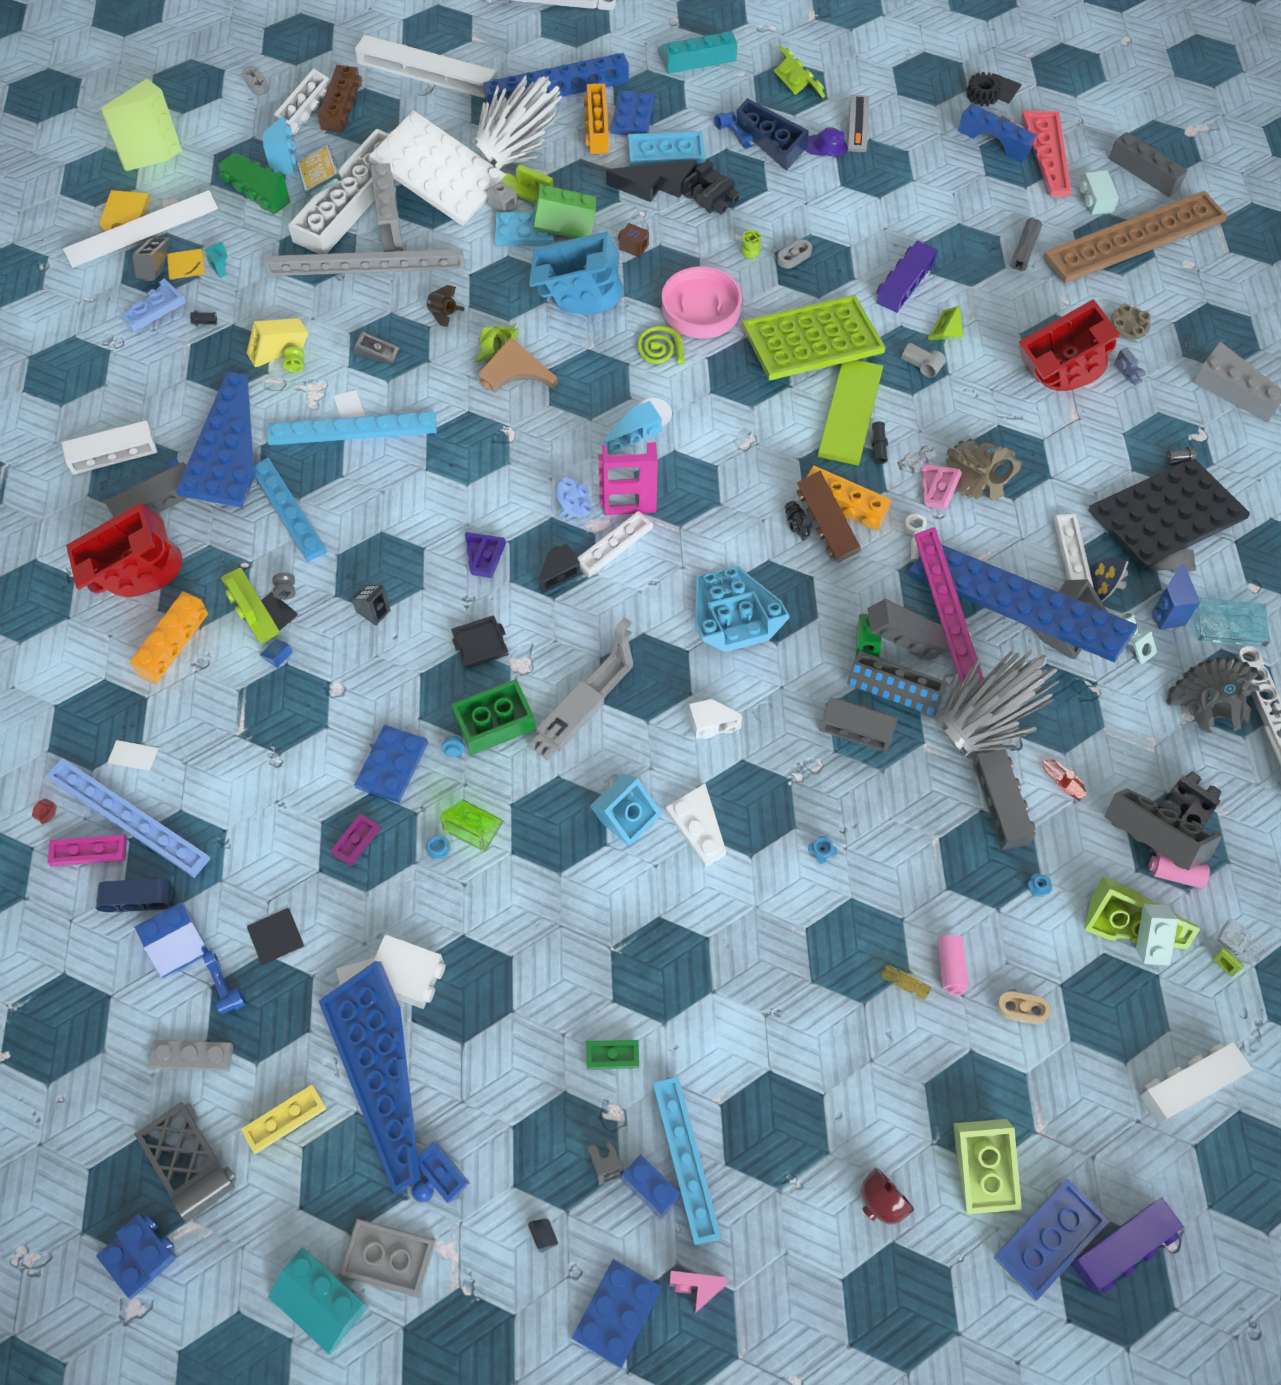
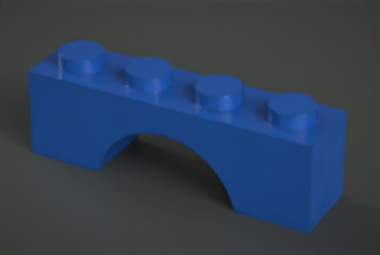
M973 103L962 113L958 132L972 139L982 133L995 136L1003 144L1005 154L1021 163L1031 153L1036 134Z

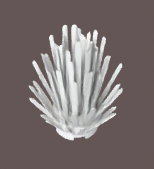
M525 75L508 100L504 98L506 94L505 88L499 100H497L499 91L497 85L490 108L488 102L486 104L483 103L477 137L472 141V144L478 147L484 158L498 170L504 165L537 158L536 155H524L552 144L548 142L542 145L545 139L541 138L523 146L545 133L544 129L562 116L558 115L552 119L556 112L548 115L556 108L554 107L555 104L562 99V96L557 97L560 94L558 86L549 94L545 93L547 91L546 88L551 84L548 81L549 76L546 78L540 77L535 83L532 82L524 92L527 84Z

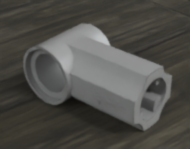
M912 343L906 346L901 358L919 367L921 373L928 378L935 377L946 362V358L941 352L936 350L928 352Z

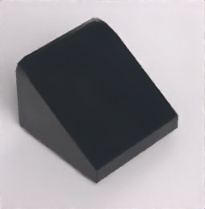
M548 1219L528 1222V1227L538 1252L542 1253L558 1245V1240Z

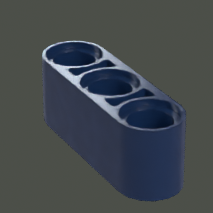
M166 879L100 882L97 889L95 908L101 912L167 909L170 903L171 882Z

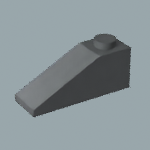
M150 237L132 254L136 278H143L144 281H154L162 273L171 243L170 238Z

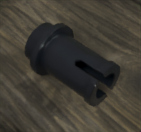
M198 310L190 313L191 324H195V326H199V324L217 325V313L198 312Z

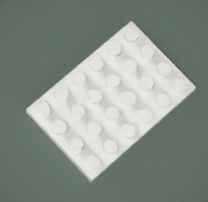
M414 110L369 155L368 160L374 165L390 163L392 177L462 226L488 200L487 190L499 183L506 175Z

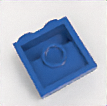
M139 1213L115 1233L117 1237L96 1255L121 1290L131 1300L177 1259L172 1252L175 1246L165 1235L162 1238L156 1232L159 1226L150 1215L144 1217Z

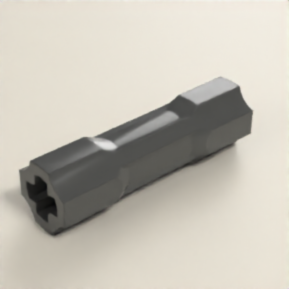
M1034 218L1026 220L1022 236L1010 263L1013 270H1026L1034 244L1043 225L1040 220Z

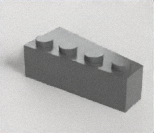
M1128 788L1115 793L1104 816L1111 821L1113 826L1124 829L1135 840L1149 845L1155 853L1166 856L1181 869L1189 871L1211 859L1223 836L1216 831L1210 834L1201 829L1202 824L1183 821L1178 818L1179 813L1171 809H1159L1156 807L1157 802Z

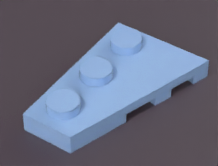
M165 278L159 282L161 285L156 290L151 289L147 293L148 297L144 301H138L122 315L124 322L133 332L186 303L184 297Z

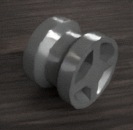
M278 573L273 576L272 583L275 586L273 588V596L282 600L293 598L296 594L295 587L293 586L295 584V577L290 573Z

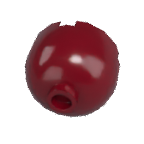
M876 1167L864 1179L860 1189V1196L865 1204L862 1210L872 1221L877 1218L884 1224H896L904 1220L915 1210L908 1199L898 1191L895 1184L879 1168Z

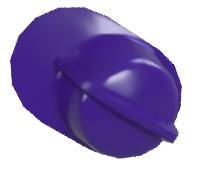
M828 127L820 133L808 137V147L805 151L812 155L839 157L847 152L848 147L844 141V133L836 128Z

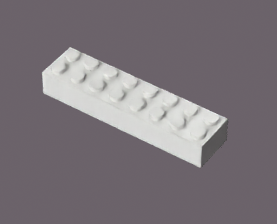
M376 129L288 224L293 243L318 254H327L375 201L371 165L374 164L368 161L369 155L390 134Z

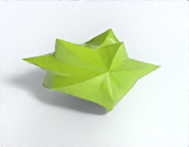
M516 323L506 327L501 324L493 327H483L478 338L481 347L479 350L481 351L474 362L492 359L510 338L516 341L519 333V328L515 329Z

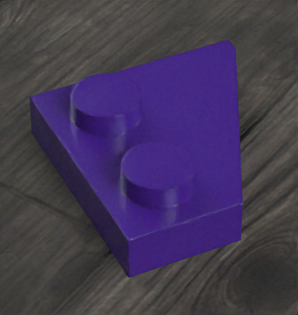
M465 532L471 574L492 578L506 545L505 538Z

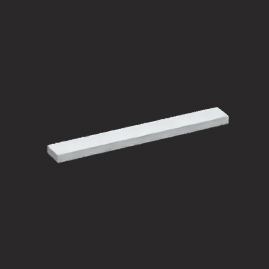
M208 190L63 248V251L72 268L201 217L218 208Z

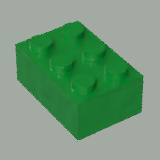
M517 679L451 704L454 719L470 755L536 730L535 717Z

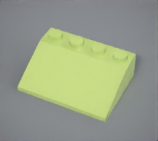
M145 79L100 108L125 171L168 161L182 151L163 92L148 79Z

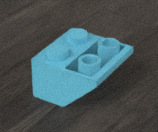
M285 117L278 119L263 132V147L268 165L273 168L274 173L280 171L283 174L294 173V165H297L296 155L293 153L296 152L294 140L290 138L292 137L291 126L287 125Z

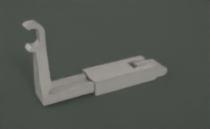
M623 618L615 628V640L610 656L586 682L581 681L537 728V736L530 742L529 747L533 750L539 745L536 749V753L539 755L547 749L543 755L544 759L549 760L557 750L560 752L601 708L604 704V698L633 667V659L628 638L632 633L627 630L632 622L626 618ZM560 723H566L568 726L559 736L555 735L558 731H561Z

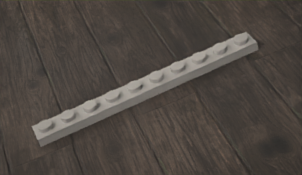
M463 249L265 256L264 258L268 276L465 269Z

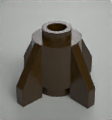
M446 285L430 293L427 298L428 310L431 311L438 324L444 327H448L450 319L448 315L453 314L455 310L464 311L465 307L456 305L455 300L452 298L455 294V286Z

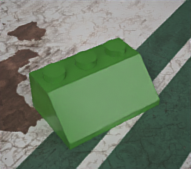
M540 184L534 201L533 229L575 239L591 235L596 212V197Z

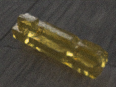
M886 965L881 974L883 979L889 982L891 980L894 981L893 984L910 993L915 992L916 996L921 999H926L931 990L929 985L923 982L921 984L918 983V979L902 971L897 972L896 968L891 965Z

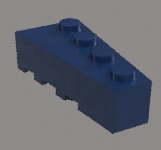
M747 98L736 110L737 125L745 133L751 134L753 137L752 141L786 171L808 147L809 130Z

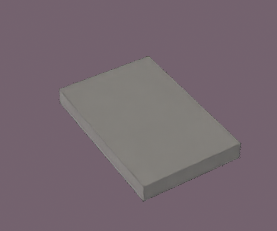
M356 1219L338 1275L420 1298L436 1240Z

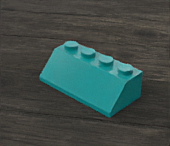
M729 31L662 44L658 47V52L667 73L670 74L736 61L737 41L733 32Z

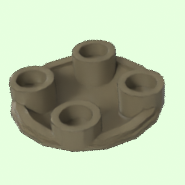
M1124 303L1113 312L1110 321L1122 337L1139 339L1150 330L1149 320L1151 315L1147 311H1141Z

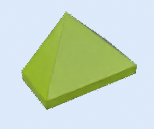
M959 306L941 312L928 336L930 341L963 337L961 309Z

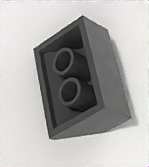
M1088 579L1066 580L1058 591L1107 612ZM1036 630L1045 644L1071 659H1076L1082 650Z

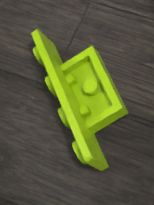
M780 45L778 49L785 60L773 70L795 96L809 84L823 99L825 97L822 91L824 89L823 85L818 80H813L814 76L808 69H803L804 65L798 58L796 60L793 59L794 54L788 47L784 49Z
M521 164L516 168L517 177L505 173L506 175L501 180V182L515 191L518 197L532 203L535 201L540 184L553 187V178Z
M242 568L223 575L221 579L227 588L225 593L229 601L236 603L237 606L234 608L239 618H245L258 642L262 644L278 636L280 632Z

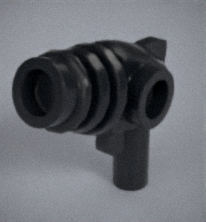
M790 501L785 505L789 528L791 532H796L801 540L804 541L810 536L814 516L811 513L805 515L804 510L796 501Z

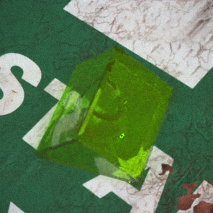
M464 799L440 814L443 831L483 852L486 851L504 821Z

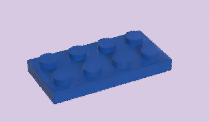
M1066 1179L993 1258L1034 1301H1037L1110 1220L1069 1179Z

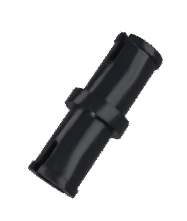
M877 421L872 424L873 439L871 446L874 448L875 463L885 464L888 462V439L885 434V423Z

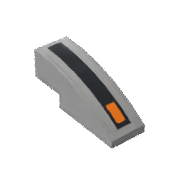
M868 95L850 96L848 151L866 152Z

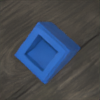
M275 639L260 656L278 668L293 651L288 643Z

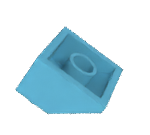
M622 774L590 805L602 824L628 846L662 814L639 779Z

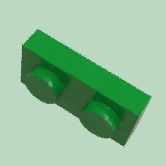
M639 1040L586 1041L587 1070L639 1068Z

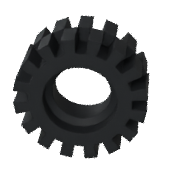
M979 72L976 75H972L966 92L967 98H970L969 101H974L975 105L980 103V106L984 104L989 106L990 103L993 105L998 101L1002 87L1000 78L996 79V75L991 76L989 72L988 75L985 72H982L981 75Z

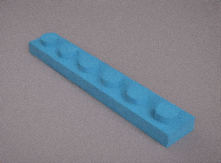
M269 457L255 463V479L306 561L309 562L327 553L322 541Z

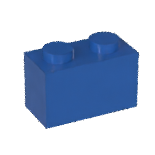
M641 1154L621 1174L622 1181L660 1219L680 1199V1193Z

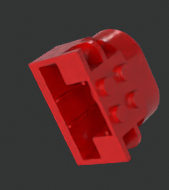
M1092 299L1019 341V348L1022 360L1038 382L1052 390L1070 391L1088 385L1104 374L1109 362L1108 354L1115 349L1116 339L1120 337V334L1096 301Z
M141 502L66 545L76 588L80 590L87 586L89 591L94 594L108 590L117 596L129 598L154 592L170 584L176 578L182 566L181 550L168 539L164 520Z

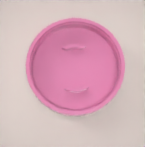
M701 266L687 268L675 273L664 285L662 291L663 317L671 328L683 335L693 338L716 337L729 331L740 317L742 304L741 289L730 275L721 270Z

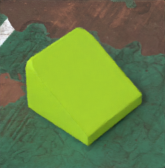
M1225 947L1213 957V960L1231 977L1244 967Z

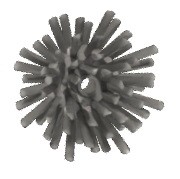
M1012 649L982 682L979 679V673H977L981 666L978 657L964 682L961 681L958 689L956 684L959 676L956 673L944 712L936 721L938 724L941 722L945 724L941 728L959 750L961 748L965 749L961 752L965 757L973 751L1017 748L1015 745H1002V743L1012 742V738L1025 736L1028 733L1037 731V728L1034 726L1017 730L1019 729V722L1017 720L1054 701L1049 699L1053 695L1047 694L1038 700L1030 702L1060 682L1055 680L1046 687H1041L1049 677L1057 672V669L1054 668L1043 671L1037 669L1044 663L1046 655L1040 654L1023 666L1025 659L1032 654V649H1030L998 678L1019 657V653H1016L1005 663L1013 654Z

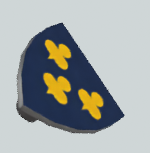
M1108 557L1096 562L1089 568L1093 588L1101 602L1105 601L1116 588L1125 589L1126 582L1122 581V579L1128 576V571L1126 570L1128 561L1119 557Z

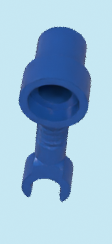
M733 111L719 113L714 116V124L718 130L730 127L739 137L744 148L752 147L749 143L750 140H753L752 135L745 133L735 123L736 115Z
M212 950L202 954L220 996V999L215 1001L219 1013L223 1015L233 1009L238 1010L246 1006V998L239 987L228 990L216 953L213 954Z

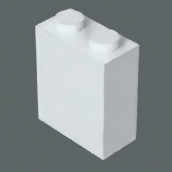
M386 934L373 962H382L396 998L424 1009L426 1002H431L435 993L434 984L437 979H441L445 970L441 954Z

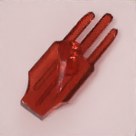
M1050 759L1054 766L1047 760H1043L1045 765L1043 766L1044 771L1068 795L1079 802L1087 796L1088 793L1085 790L1084 782L1075 775L1074 771L1066 770L1054 759Z

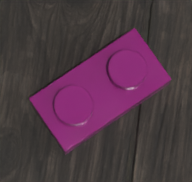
M360 813L331 849V854L352 867L381 830L380 825Z

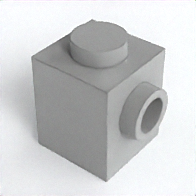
M500 181L487 190L488 206L496 212H512L518 208L517 193Z

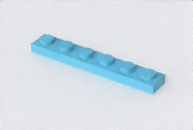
M679 1077L654 1082L653 1089L694 1247L721 1240Z

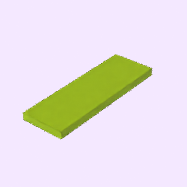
M859 360L842 363L818 457L859 466L883 365Z

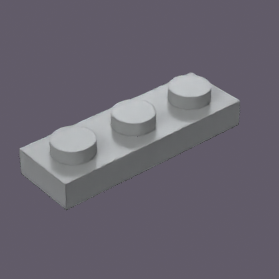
M153 1040L148 1066L151 1069L229 1071L234 1045L223 1042Z

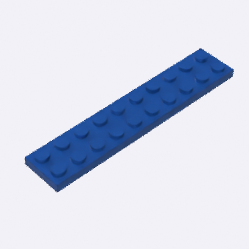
M942 545L958 597L1114 663L1137 630V624ZM919 556L909 569V576L929 584L921 556Z

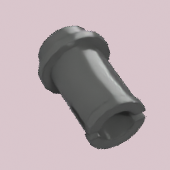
M1190 446L1180 450H1168L1166 455L1167 462L1172 464L1196 459V450Z

